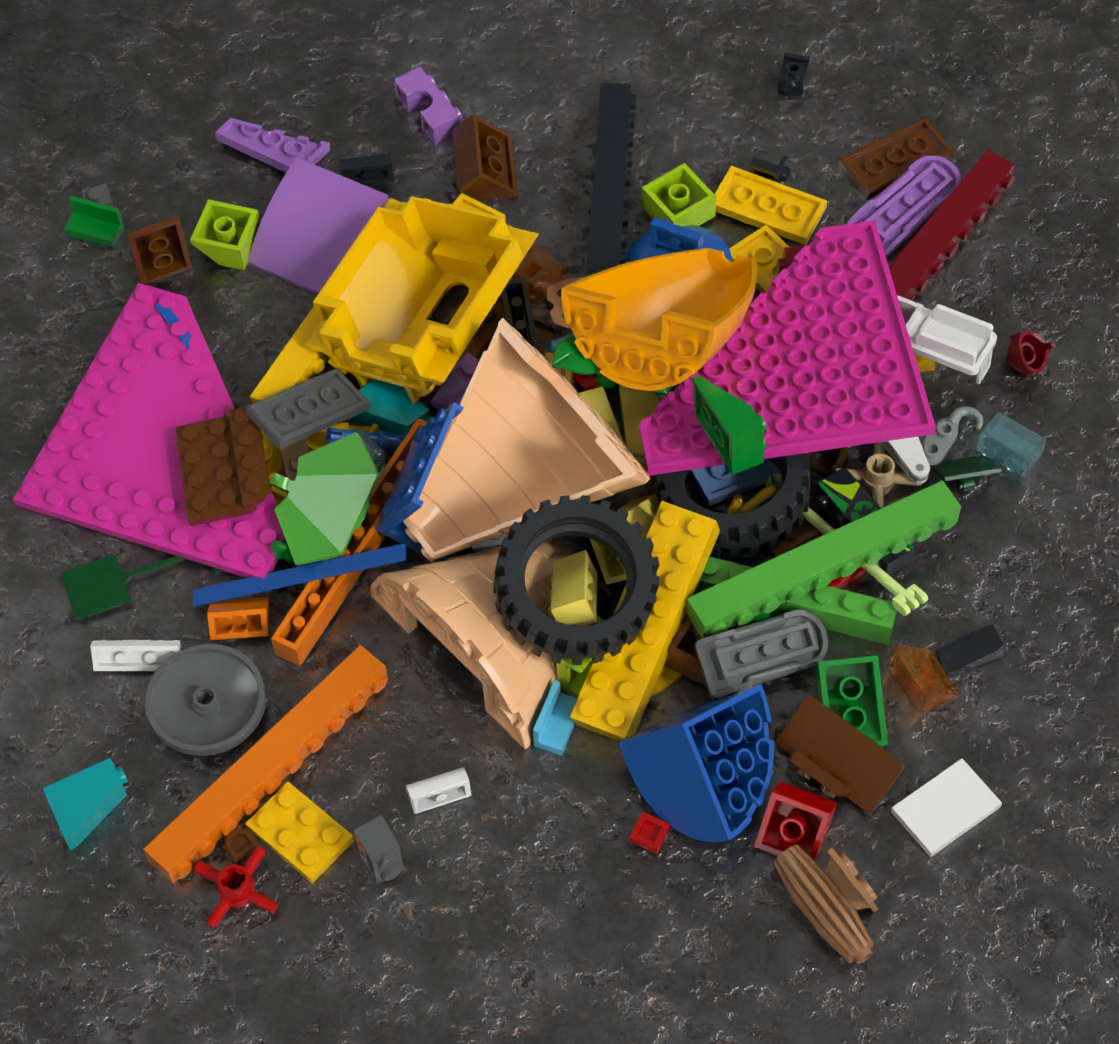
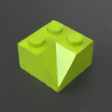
M683 163L642 187V208L652 219L657 217L672 222L677 226H700L715 217L716 196Z
M208 199L191 236L190 243L219 265L245 270L256 233L261 223L259 212L256 209Z

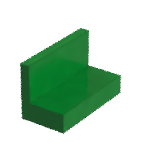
M70 196L69 202L73 213L64 227L66 235L114 248L124 230L119 208Z

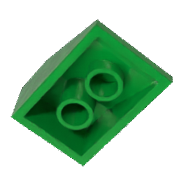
M698 375L693 377L694 416L731 474L734 475L764 463V450L766 449L764 431H766V424L760 414L757 415L750 404Z
M878 655L814 661L819 701L880 746L888 745Z

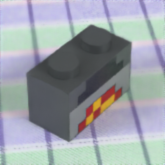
M380 815L354 829L360 856L376 883L378 884L383 880L389 881L397 877L400 871L404 869L400 846L383 816Z

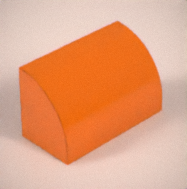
M268 597L222 600L210 603L207 611L210 640L269 636L270 612Z

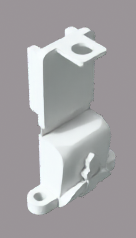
M897 295L914 353L968 375L977 374L976 383L980 384L990 368L993 348L997 342V335L993 332V325L937 304L933 310L924 308L922 304Z

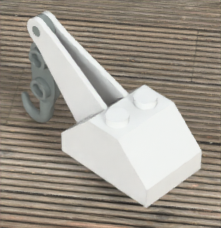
M960 407L956 408L947 418L935 424V434L927 435L922 444L918 437L879 443L912 482L921 484L927 481L930 466L939 464L957 439L961 418L972 416L977 422L976 429L980 430L983 425V417L974 408Z

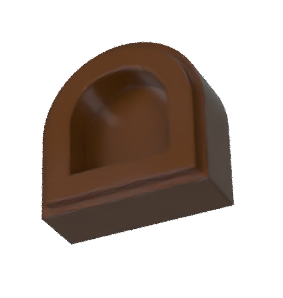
M244 828L232 830L225 838L227 854L236 865L247 860L256 846L261 847L252 832Z

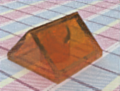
M899 645L894 648L890 670L919 716L956 700L960 696L931 649Z

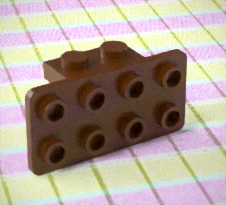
M811 696L803 700L776 741L781 749L792 756L790 761L797 765L795 770L800 775L809 780L813 777L821 783L819 788L833 798L836 795L838 797H847L866 812L875 811L904 769L902 761Z

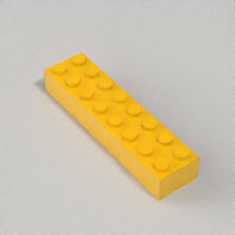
M661 501L646 536V539L651 538L654 544L651 553L652 557L657 556L659 560L657 576H660V585L656 593L657 598L643 630L638 632L636 639L630 645L627 643L623 645L621 652L613 657L610 653L604 655L602 662L592 663L570 715V718L576 725L619 742L636 733L668 657V650L675 640L686 614L687 598L693 596L719 535L720 529L716 520ZM627 584L624 588V591L621 595L615 612L619 609L625 598Z

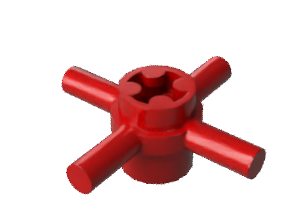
M256 846L243 867L235 864L226 866L221 871H218L202 861L196 864L194 872L216 883L217 891L221 898L206 920L205 924L216 929L231 906L235 908L243 907L249 902L271 914L275 913L278 903L255 891V883L251 876L267 853L263 848ZM230 885H232V887H234V888L239 887V889H237V890H232L231 888H228V887H229Z

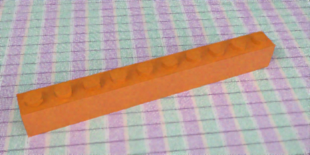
M417 418L380 474L368 500L371 505L359 530H354L344 554L336 558L379 548L386 537L385 534L375 530L382 515V510L388 501L413 443L415 433L421 425L425 426L427 422ZM364 570L308 582L271 638L275 655L301 667Z
M361 645L356 648L143 849L148 862L172 884L179 878H185L193 869V865L201 857L208 856L223 836H227L232 830L236 829L238 822L245 815L252 814L258 808L260 801L267 794L274 793L281 785V781L289 773H295L301 767L303 760L310 753L317 752L322 747L324 740L332 732H338L345 724V720L353 712H359L364 707L366 700L374 692L378 693L385 687L388 680L386 666Z

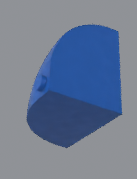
M762 684L730 693L691 708L618 742L630 774L651 808L665 822L669 823L671 827L688 837L700 841L723 842L738 835L751 822V816L756 807L761 806L772 774L774 740H769L768 723L772 722Z

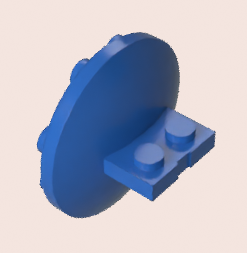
M657 217L650 223V230L639 236L626 252V263L648 257L701 248L723 251L727 260L732 261L727 244L712 231L695 225L677 226L672 222Z

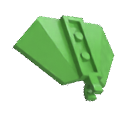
M357 432L299 456L295 481L274 472L269 482L289 492L288 496L274 510L294 563L298 566L343 555L354 530H359L371 505L368 500L380 475Z

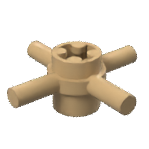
M879 442L874 443L873 455L869 457L863 470L847 469L857 481H862L864 489L868 494L872 495V498L880 508L884 507V495L890 491L894 484L921 486V484L912 482L906 473H895L894 461L891 457L885 455V449Z

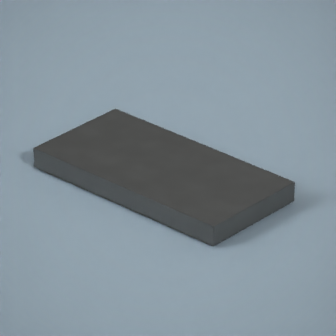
M335 368L247 406L246 414L278 449H282L369 410L370 402Z

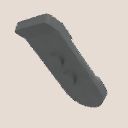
M794 610L700 639L694 643V649L709 695L712 698H718L815 666L814 661H822L826 655L828 637L824 625L814 614L806 610Z

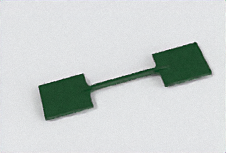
M115 554L61 572L75 620L78 621L131 603L132 601L127 590V582L131 578L188 559L174 556L124 573L120 569ZM212 567L214 574L223 572V570Z

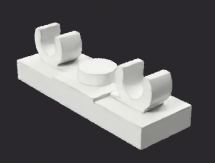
M179 640L92 641L90 646L93 671H156L165 660L181 651Z

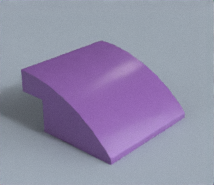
M296 158L277 187L266 209L249 254L248 265L318 295L378 206L384 207L389 200L388 195L305 160Z

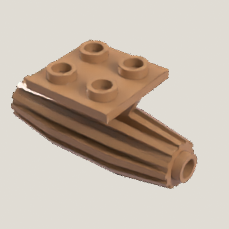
M794 845L784 850L774 860L773 864L791 898L820 936L849 963L856 961L857 964L866 961L873 954L871 948L874 946V943L856 910L870 908L873 913L878 910L874 903V900L878 897L863 876L858 880L855 876L859 873L844 852L838 855L833 848L829 849L827 852L831 859L826 869H823L799 845Z

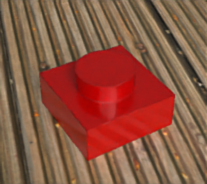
M642 812L629 837V842L658 854L670 830V824Z

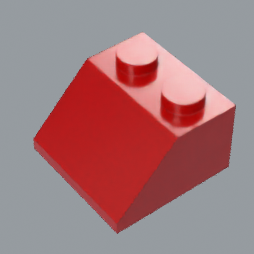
M780 781L771 793L754 847L779 856L789 847L799 845L816 861L829 830L837 802Z

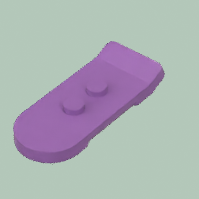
M922 157L910 165L905 173L878 196L862 206L849 219L847 224L875 220L885 256L888 258L931 218L961 182L960 173L952 162L943 157Z

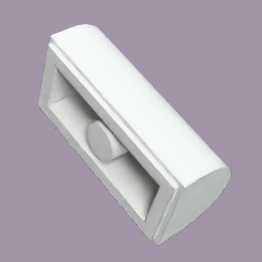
M464 767L406 785V791L414 814L472 795L469 778Z

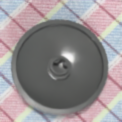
M219 644L191 646L170 656L153 674L145 697L146 713L151 727L158 738L176 751L195 756L219 754L242 743L258 726L266 705V691L263 679L253 661L242 652Z

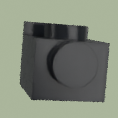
M785 52L778 78L777 92L803 96L809 72V56Z

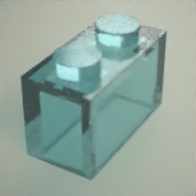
M997 412L981 432L977 450L989 459H994L1004 465L1010 472L1017 473L1025 478L1043 455L1047 439Z

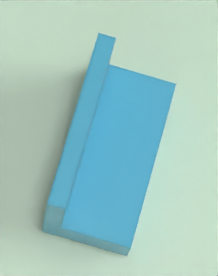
M554 680L534 726L533 740L535 747L562 756L575 726L570 715L578 698L561 693L559 681Z

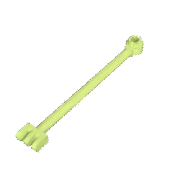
M772 474V477L769 476L766 480L765 487H769L771 484L776 487V491L770 498H773L781 489V474ZM808 508V512H803L804 519L823 535L835 530L812 509ZM866 564L862 566L865 571L895 595L892 598V607L903 616L911 612L910 608L915 610L919 607V603L924 604L928 601L926 593L915 584L905 589L878 565Z

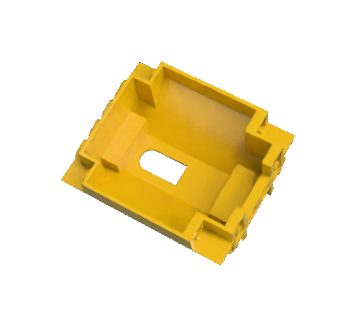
M411 196L407 203L402 202L397 210L378 206L313 301L321 322L305 345L312 351L316 350L325 353L330 357L328 363L344 375L350 372L357 378L358 386L361 388L373 379L405 387L412 404H414L421 396L424 397L430 393L436 385L444 383L539 233L506 225L504 217L496 214L491 215L474 209H465L452 204L439 203L427 198L422 199ZM455 285H465L469 288L467 297L448 325L428 320L449 288Z

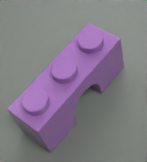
M418 67L395 78L396 97L408 112L417 108H427L420 112L421 126L434 145L453 137L452 130L461 124L462 115L456 106L453 107L449 103L446 93L436 87L433 77L430 74H426L421 67Z

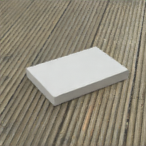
M960 759L893 806L891 813L929 857H932L998 810L1002 802L963 759Z

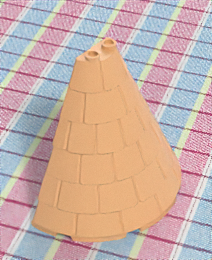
M503 318L498 322V327L487 351L483 352L460 405L464 408L452 420L419 497L424 503L420 509L403 521L408 527L405 530L406 534L414 542H420L423 546L421 549L422 554L432 563L439 558L467 549L473 544L505 535L509 532L510 527L515 521L517 523L522 521L524 512L530 508L534 513L537 512L540 503L549 499L551 505L559 504L560 496L570 495V502H580L581 495L590 496L591 503L613 496L617 492L641 486L650 480V476L642 464L630 453L631 450L598 412L579 394H576L577 390L556 368H553L552 364L534 346H531L522 338L523 336Z
M562 537L553 538L542 543L531 555L525 570V585L528 596L532 603L548 617V607L551 606L549 591L552 590L550 574L553 572V561L565 557ZM501 546L484 549L481 552L451 557L444 561L414 566L410 569L383 573L378 576L371 584V597L408 634L417 628V618L482 682L485 710L524 749H527L533 739L534 726L554 680L558 681L557 665L551 662L553 658L551 654L542 652L540 657L532 654L534 646L527 641L521 646L515 640L517 632L513 628L509 631L505 628L503 612H497L495 605L497 595L493 593V583Z

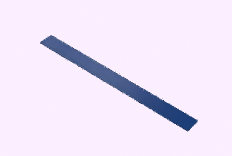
M406 544L267 573L264 579L249 577L194 589L192 606L195 607L405 561Z

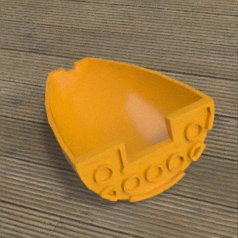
M701 248L648 257L617 265L561 288L566 324L570 323L576 337L574 343L586 359L590 358L601 369V374L628 388L644 391L663 390L680 384L695 374L719 352L739 328L755 292L757 278L756 259L738 255L734 261H729L723 251Z

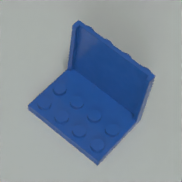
M455 402L446 409L441 408L435 418L430 417L425 426L421 425L418 428L375 529L402 544L405 543L406 546L421 554L423 546L419 541L417 543L414 542L406 534L405 530L408 527L403 521L420 509L424 503L419 499L452 420L464 408ZM459 551V552H456V553H453V554H450V555H448V556L439 558V559H437V560H435V561H436V562H439V561H444V560H446V559H448V558H451V557H456V556L459 555L460 551Z

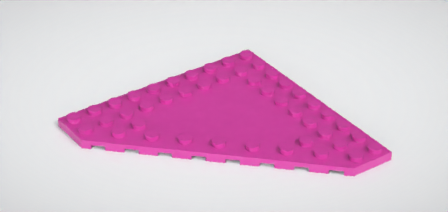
M875 220L821 228L815 234V239L809 246L805 245L793 258V263L787 269L784 268L771 282V287L765 293L761 292L749 305V310L746 312L739 328L719 352L690 378L681 382L673 392L670 391L658 403L656 411L649 418L645 417L639 424L649 476L726 465L694 416L693 377L697 375L750 404L755 413L763 417L766 424V431H764V440L766 442L764 459L935 434L936 426Z
M138 283L13 498L15 505L245 578L258 577L264 579L267 573H272L278 560L275 559L270 545L276 540L287 543L274 510L277 504L272 492L267 494L266 498L256 506L257 511L253 513L190 526L175 427L229 416L228 409L235 408L186 296ZM159 303L164 308H170L180 321L175 322L170 327L156 310V304ZM187 331L191 335L189 338L190 350L186 348L178 337L184 335Z

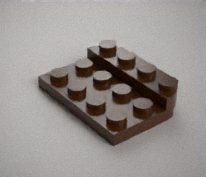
M247 408L228 409L229 416L175 427L190 526L253 513L257 511L256 506L266 498L267 494H271L263 434L261 429L246 414Z

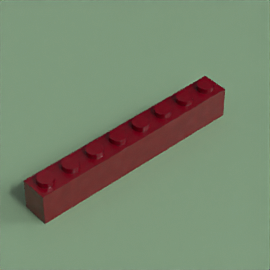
M990 150L985 152L889 266L898 296L914 301L918 292L923 293L929 284V279L933 275L937 276L940 273L944 261L947 258H952L956 253L958 244L962 240L966 241L969 238L973 226L976 223L980 224L985 218L987 209L990 206L994 207L999 201L1002 191L1004 189L1008 190L1012 186L1015 176H1013L1014 163Z

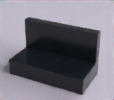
M391 153L339 159L341 176L360 184L394 180Z

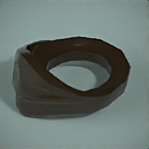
M846 447L829 449L832 453H837L838 457L837 461L828 466H818L813 462V456L819 451L809 452L810 469L823 474L835 472L836 468L843 467L848 461Z

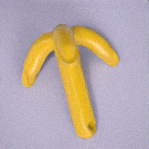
M771 484L769 487L763 488L744 505H742V495H735L729 504L727 514L744 513L757 509L772 497L776 487Z

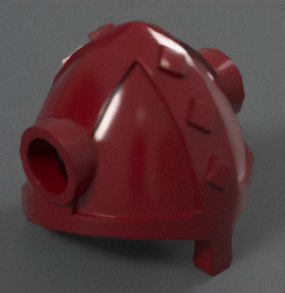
M1031 330L1010 335L1011 342L1005 357L1007 364L1022 373L1023 378L1043 371L1048 363L1050 349L1055 348L1054 342L1047 343L1044 338Z

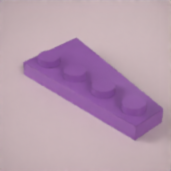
M233 118L228 119L215 132L217 141L285 173L296 158L316 165L330 151V143L321 141L320 144L309 142V137L301 135L298 138L285 136L284 131L274 129V131L262 130L261 125Z

